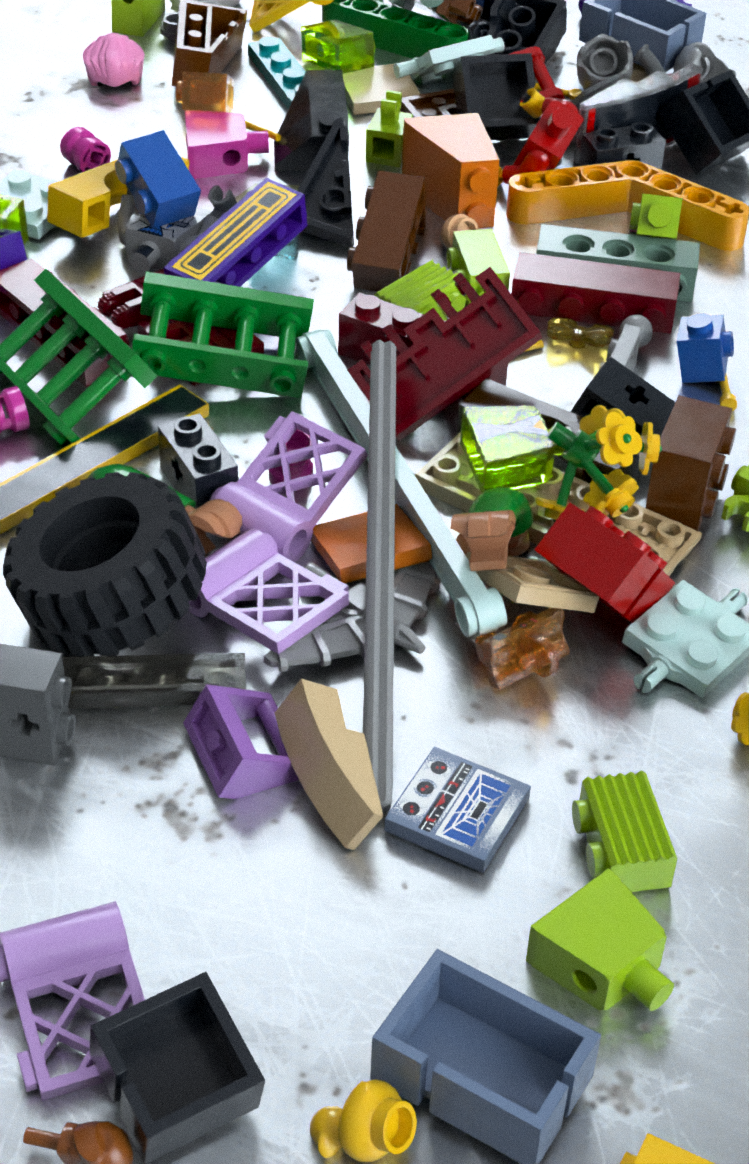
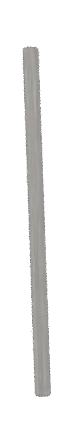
M377 340L372 344L370 366L363 733L368 747L382 812L385 813L390 809L393 789L396 346L391 341L384 343L381 340Z

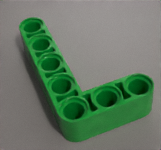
M334 0L330 4L322 5V30L324 32L411 59L414 57L419 58L432 49L468 41V29L464 26L384 3V0Z

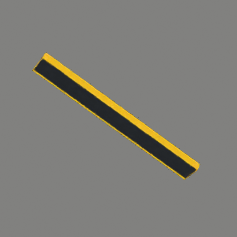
M179 384L1 482L0 534L20 524L24 518L29 519L33 515V509L41 502L45 501L47 503L55 498L56 492L65 487L71 489L80 485V481L87 479L97 468L116 463L124 465L159 445L158 425L198 413L203 418L208 417L209 403Z

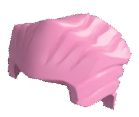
M106 33V35L97 37V40H93L83 51V62L88 80L92 86H98V82L112 87L123 85L129 81L132 82V85L140 83L143 73L144 51L135 41L129 40L128 36L119 35V33Z

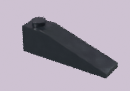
M495 0L491 6L490 25L487 36L492 35L493 39L501 37L504 42V51L490 55L510 54L536 46L542 50L545 56L544 64H546L555 53L567 31V1Z
M342 70L306 71L279 128L278 134L281 135V140H274L275 171H308L337 117L343 118L347 126L349 155L348 110Z

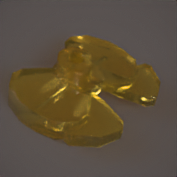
M552 318L548 321L546 333L548 337L554 340H570L569 346L573 348H585L586 344L593 347H604L610 344L611 337L614 336V329L601 324L586 328L578 326L577 322L573 319Z

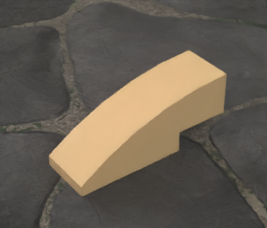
M301 678L275 712L280 736L291 765L311 802L342 845L347 849L355 850L383 817L364 733L346 728L338 689Z

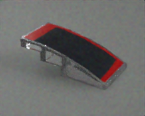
M690 63L672 75L656 71L637 83L624 78L580 103L579 114L582 115L584 120L576 134L573 167L579 166L583 133L597 131L602 127L619 128L631 126L636 122L651 123L666 140L665 147L673 144L675 140L658 113L682 91L699 84L703 68Z

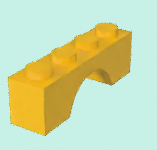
M181 157L182 160H183V162L185 163L186 167H187L188 170H189V161H190V160H188V159H186V158H184V157ZM117 160L48 185L47 222L80 238L108 228L110 207L120 204L122 195H127L128 190L126 185L122 184L117 177L115 171V162Z

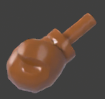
M92 1121L81 1124L67 1122L61 1134L27 1127L23 1136L25 1144L56 1150L57 1155L64 1164H132L134 1158L127 1132L110 1121Z

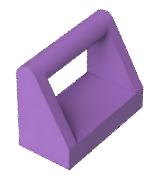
M206 684L183 722L218 798L239 799L299 780L282 742L275 716L278 707L270 693ZM259 716L279 755L257 753L241 721Z

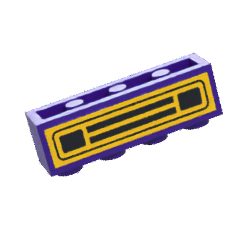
M266 177L205 232L197 236L181 253L172 258L163 267L164 274L241 287L308 226L305 194Z

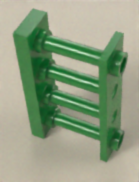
M45 268L34 279L46 293L40 298L43 303L0 344V375L4 373L48 419L42 426L62 445L67 439L71 443L81 439L72 428L122 379L126 382L132 376L145 389L158 376L134 350ZM65 312L67 315L62 319L64 324L14 371L7 362L55 315L59 318ZM87 333L89 336L84 340L86 345L36 393L28 383L76 336L81 338ZM109 354L112 357L107 362L109 367L58 416L49 406L99 357L103 360Z
M146 271L140 314L152 316L149 335L134 333L132 350L138 354L157 376L301 399L308 361L294 359L296 337L309 332L314 299ZM169 319L194 323L192 342L166 339ZM211 326L237 330L234 349L210 346ZM258 333L279 337L277 356L251 352L253 334Z

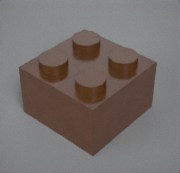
M678 395L660 437L662 451L659 453L657 463L652 465L646 509L680 522L696 531H699L704 517L712 519L719 492L714 491V489L722 491L729 470V464H725V455H730L737 431L736 428L729 427L733 408Z

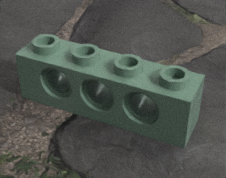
M542 224L536 254L680 273L677 301L692 302L698 271L700 242Z

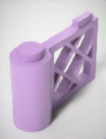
M291 411L287 418L279 416L264 435L267 444L237 482H229L216 489L210 500L221 499L228 501L237 508L242 516V526L240 533L236 536L252 528L266 532L276 541L278 553L296 562L309 547L313 528L367 458L368 454L365 448ZM297 429L310 435L312 446L287 452L286 443ZM337 451L349 455L341 467L323 471L322 455ZM314 458L315 474L291 479L289 464ZM282 466L284 482L268 486L257 482L265 470ZM316 485L319 486L320 495L309 509L295 503L294 491Z
M252 528L205 557L207 566L206 574L202 581L203 584L196 601H189L188 611L199 618L206 617L211 613L279 655L349 605L348 585L328 574L320 577L279 554L276 541L270 534ZM279 573L293 581V583L265 585V582ZM320 596L326 599L320 604L299 605L300 597ZM293 598V605L264 607L265 599ZM257 600L256 608L236 609L232 607L237 601ZM293 620L292 624L279 633L264 626V622Z
M116 901L0 932V982L9 980L28 1047L27 1051L17 1053L26 1092L39 1089L41 1100L44 1101L103 1083L89 1054L90 1041L67 1031L66 1028L80 1006L107 1018L127 1009L130 1003L133 1006L145 1000L129 950L123 919ZM122 973L127 989L116 1007L88 994L98 979ZM54 992L70 1000L57 1023L53 1024L32 1013L29 999ZM37 1031L48 1036L42 1046ZM58 1041L86 1054L76 1071L50 1078L46 1060Z

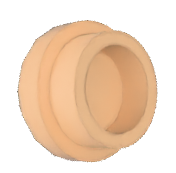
M455 214L445 220L441 228L440 238L446 248H450L453 246V231L477 230L479 227L474 219L464 214Z

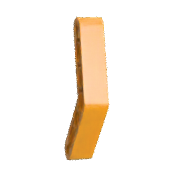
M626 160L514 175L509 180L506 215L510 221L517 224H535L620 212L632 213L633 202L641 203L642 193L683 198L678 233L720 250L734 251L742 248L744 245L749 220V206L742 201L643 162Z

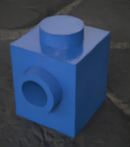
M698 313L692 316L681 317L676 342L682 383L725 381L728 358L734 355L733 331L725 330L724 314L709 315Z

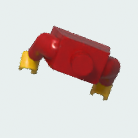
M535 88L527 90L526 93L531 98L526 103L520 102L519 105L531 117L538 118L541 116L514 164L506 165L503 169L499 166L497 187L503 181L509 184L510 178L517 174L555 169L584 120L582 115L578 114V108L575 104L568 100L552 97L545 99Z

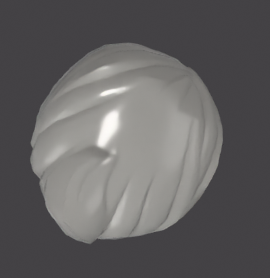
M601 33L580 48L576 57V70L578 81L582 88L586 90L614 75H617L620 79L617 92L629 83L633 74V54L627 40L619 41L607 34Z

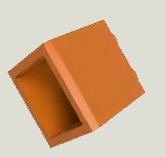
M468 113L404 118L401 174L425 177L426 207L444 221L452 215L464 214L474 219L479 228L494 227L500 159L479 114Z

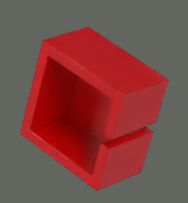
M569 502L534 549L556 569L578 581L599 596L600 602L631 624L669 593L675 585V582L663 571L668 564L666 561L651 551L652 548L630 531L624 533L614 526V522L593 506H590L584 512Z

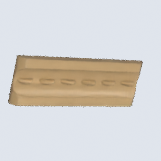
M464 428L415 474V477L426 494L467 513L475 499L486 490L500 487L515 489L523 493L529 501L534 518L527 533L529 534L530 542L538 545L554 524L552 518L544 516L545 508L535 504L536 497L557 501L565 472L499 443L492 442L490 439L480 443L476 433ZM574 477L567 504L571 502L586 512L589 505L584 502L583 498L590 491V483ZM633 503L627 512L613 518L610 514L607 515L614 522V526L624 533L630 531L652 548L651 551L666 561L668 564L663 571L668 576L671 575L679 562L700 541L702 536L701 532L646 509L637 503Z

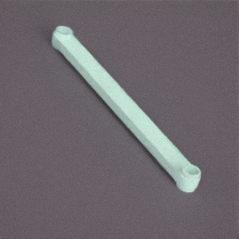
M318 329L303 333L302 336L296 337L295 342L298 359L308 361V369L313 370L356 443L365 448L368 454L366 459L369 462V403L339 358L336 342L330 329ZM395 446V504H398L431 544L432 559L429 562L454 601L455 614L462 633L466 637L473 635L479 637L497 631L499 627L507 624L506 609L499 591L494 587L487 589L476 571H471L468 558Z

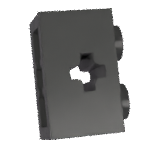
M0 643L1 757L55 765L63 745L69 746L75 733L76 717L75 714L69 713L68 702L72 684L71 678L64 674L62 653Z

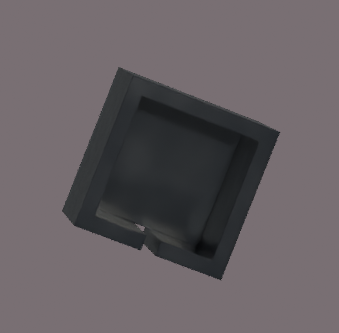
M532 53L460 57L452 72L457 114L478 113L491 141L528 139L540 120V117H531L519 105L520 101L526 103L531 98L526 92L536 85Z
M732 70L682 91L658 113L695 175L719 165L749 148V98Z
M206 971L90 1025L89 1054L113 1103L120 1101L119 1115L144 1164H148L259 1108L265 1079Z

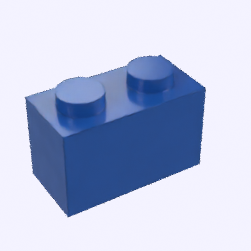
M161 130L121 142L118 160L115 162L117 177L122 184L127 185L133 195L138 212L146 216L152 228L194 216L201 189L165 131Z

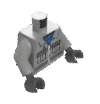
M215 185L208 193V199L214 207L213 211L197 207L194 216L152 228L146 216L138 212L133 195L127 187V195H122L117 225L120 242L126 246V256L130 266L136 272L143 274L151 268L163 269L172 258L189 246L197 236L205 232L225 212L237 204L232 191L229 190L223 199L222 189L219 185Z

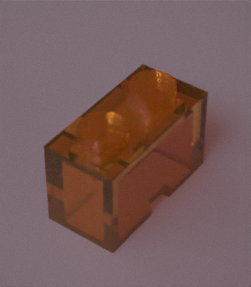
M183 72V81H177L176 102L181 103L183 111L233 113L234 80L228 74Z

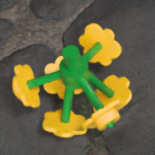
M602 405L595 406L591 410V415L581 419L579 424L580 430L576 434L559 422H556L546 437L564 449L562 457L568 463L557 501L536 497L535 504L545 508L544 516L552 518L555 522L566 508L577 468L585 470L592 478L589 487L590 491L583 498L589 507L593 506L606 516L610 514L613 518L627 512L635 502V498L632 495L639 489L637 482L630 475L624 474L621 469H615L609 475L602 474L593 463V460L600 451L601 459L605 464H619L622 467H626L632 464L633 455L639 453V471H641L642 475H647L649 464L657 463L659 453L662 451L660 435L653 434L652 422L643 423L642 435L640 436L635 431V421L632 417H625L623 411L617 408L607 411Z

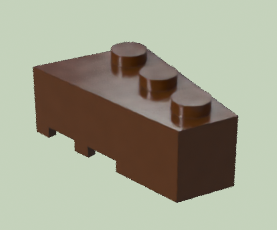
M180 0L171 86L179 87L185 91H207L241 49L248 10L192 0Z
M378 170L374 186L367 187L364 207L367 211L365 216H359L356 225V240L358 242L356 247H350L347 256L346 267L347 271H352L354 288L378 292L410 272L411 262L409 261L411 254H417L419 243L415 242L416 235H424L426 230L425 177Z

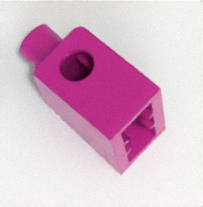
M185 111L187 158L190 160L189 171L194 179L245 173L248 171V154L269 153L268 131H246L243 114Z

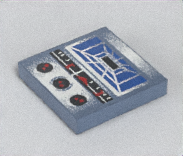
M434 746L385 817L384 831L484 873L529 800L531 785Z

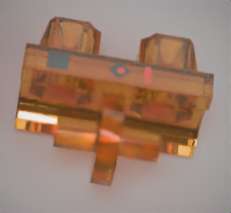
M551 607L539 614L528 611L516 617L512 627L498 634L492 632L476 637L478 661L487 666L489 683L492 687L500 690L534 672L541 677H547L557 672L559 659L570 654L569 646L563 634L564 610Z

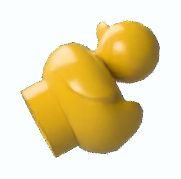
M374 1079L361 1081L347 1097L343 1109L338 1106H325L318 1110L311 1119L309 1129L314 1143L318 1146L320 1155L324 1158L333 1157L342 1148L348 1156L358 1162H374L383 1158L388 1153L400 1154L410 1146L415 1136L417 1118L413 1106L409 1102L401 1100L396 1088L384 1080Z

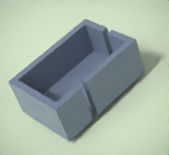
M586 0L583 2L579 41L586 43L601 33L607 34L619 41L627 40L631 47L633 58L643 45L648 44L649 49L659 60L665 72L673 68L677 55L685 46L695 42H702L707 13L675 0Z
M436 949L373 1035L370 1079L386 1081L396 1088L399 1096L417 1106L424 1097L430 1099L429 1112L520 1164H539L560 1131L563 1116L568 1118L593 1077L601 1034L457 958Z

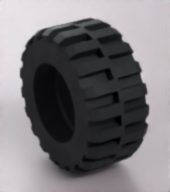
M118 472L107 473L104 478L96 480L94 477L81 480L80 485L76 487L61 489L55 493V498L47 503L43 501L33 509V515L29 519L24 518L16 528L17 537H11L3 562L5 585L36 638L43 645L49 646L52 651L66 656L72 654L80 659H93L94 654H100L104 658L119 655V650L130 648L133 651L144 646V641L154 635L158 638L169 630V624L174 619L180 621L188 612L189 601H196L206 574L205 550L180 497L166 483L151 476L148 478L140 473L130 472L128 476Z

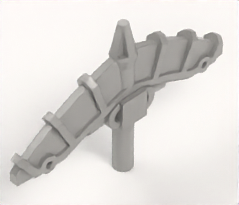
M429 561L397 569L394 575V645H399L418 654H422L426 646L410 627L416 619L420 620L426 617L428 614V607L425 605L429 594L437 592L440 587V581L436 577V572ZM313 562L308 563L304 567L320 577L326 574L332 576ZM360 582L353 588L348 587L349 605L279 655L272 650L264 655L263 662L270 667H278L279 672L288 671V666L319 662L321 667L331 665L332 659L358 653L361 657H364L366 584Z

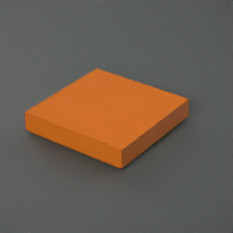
M395 504L394 570L429 561L432 559L431 544L398 504ZM367 512L315 525L311 542L338 580L345 584L366 578Z

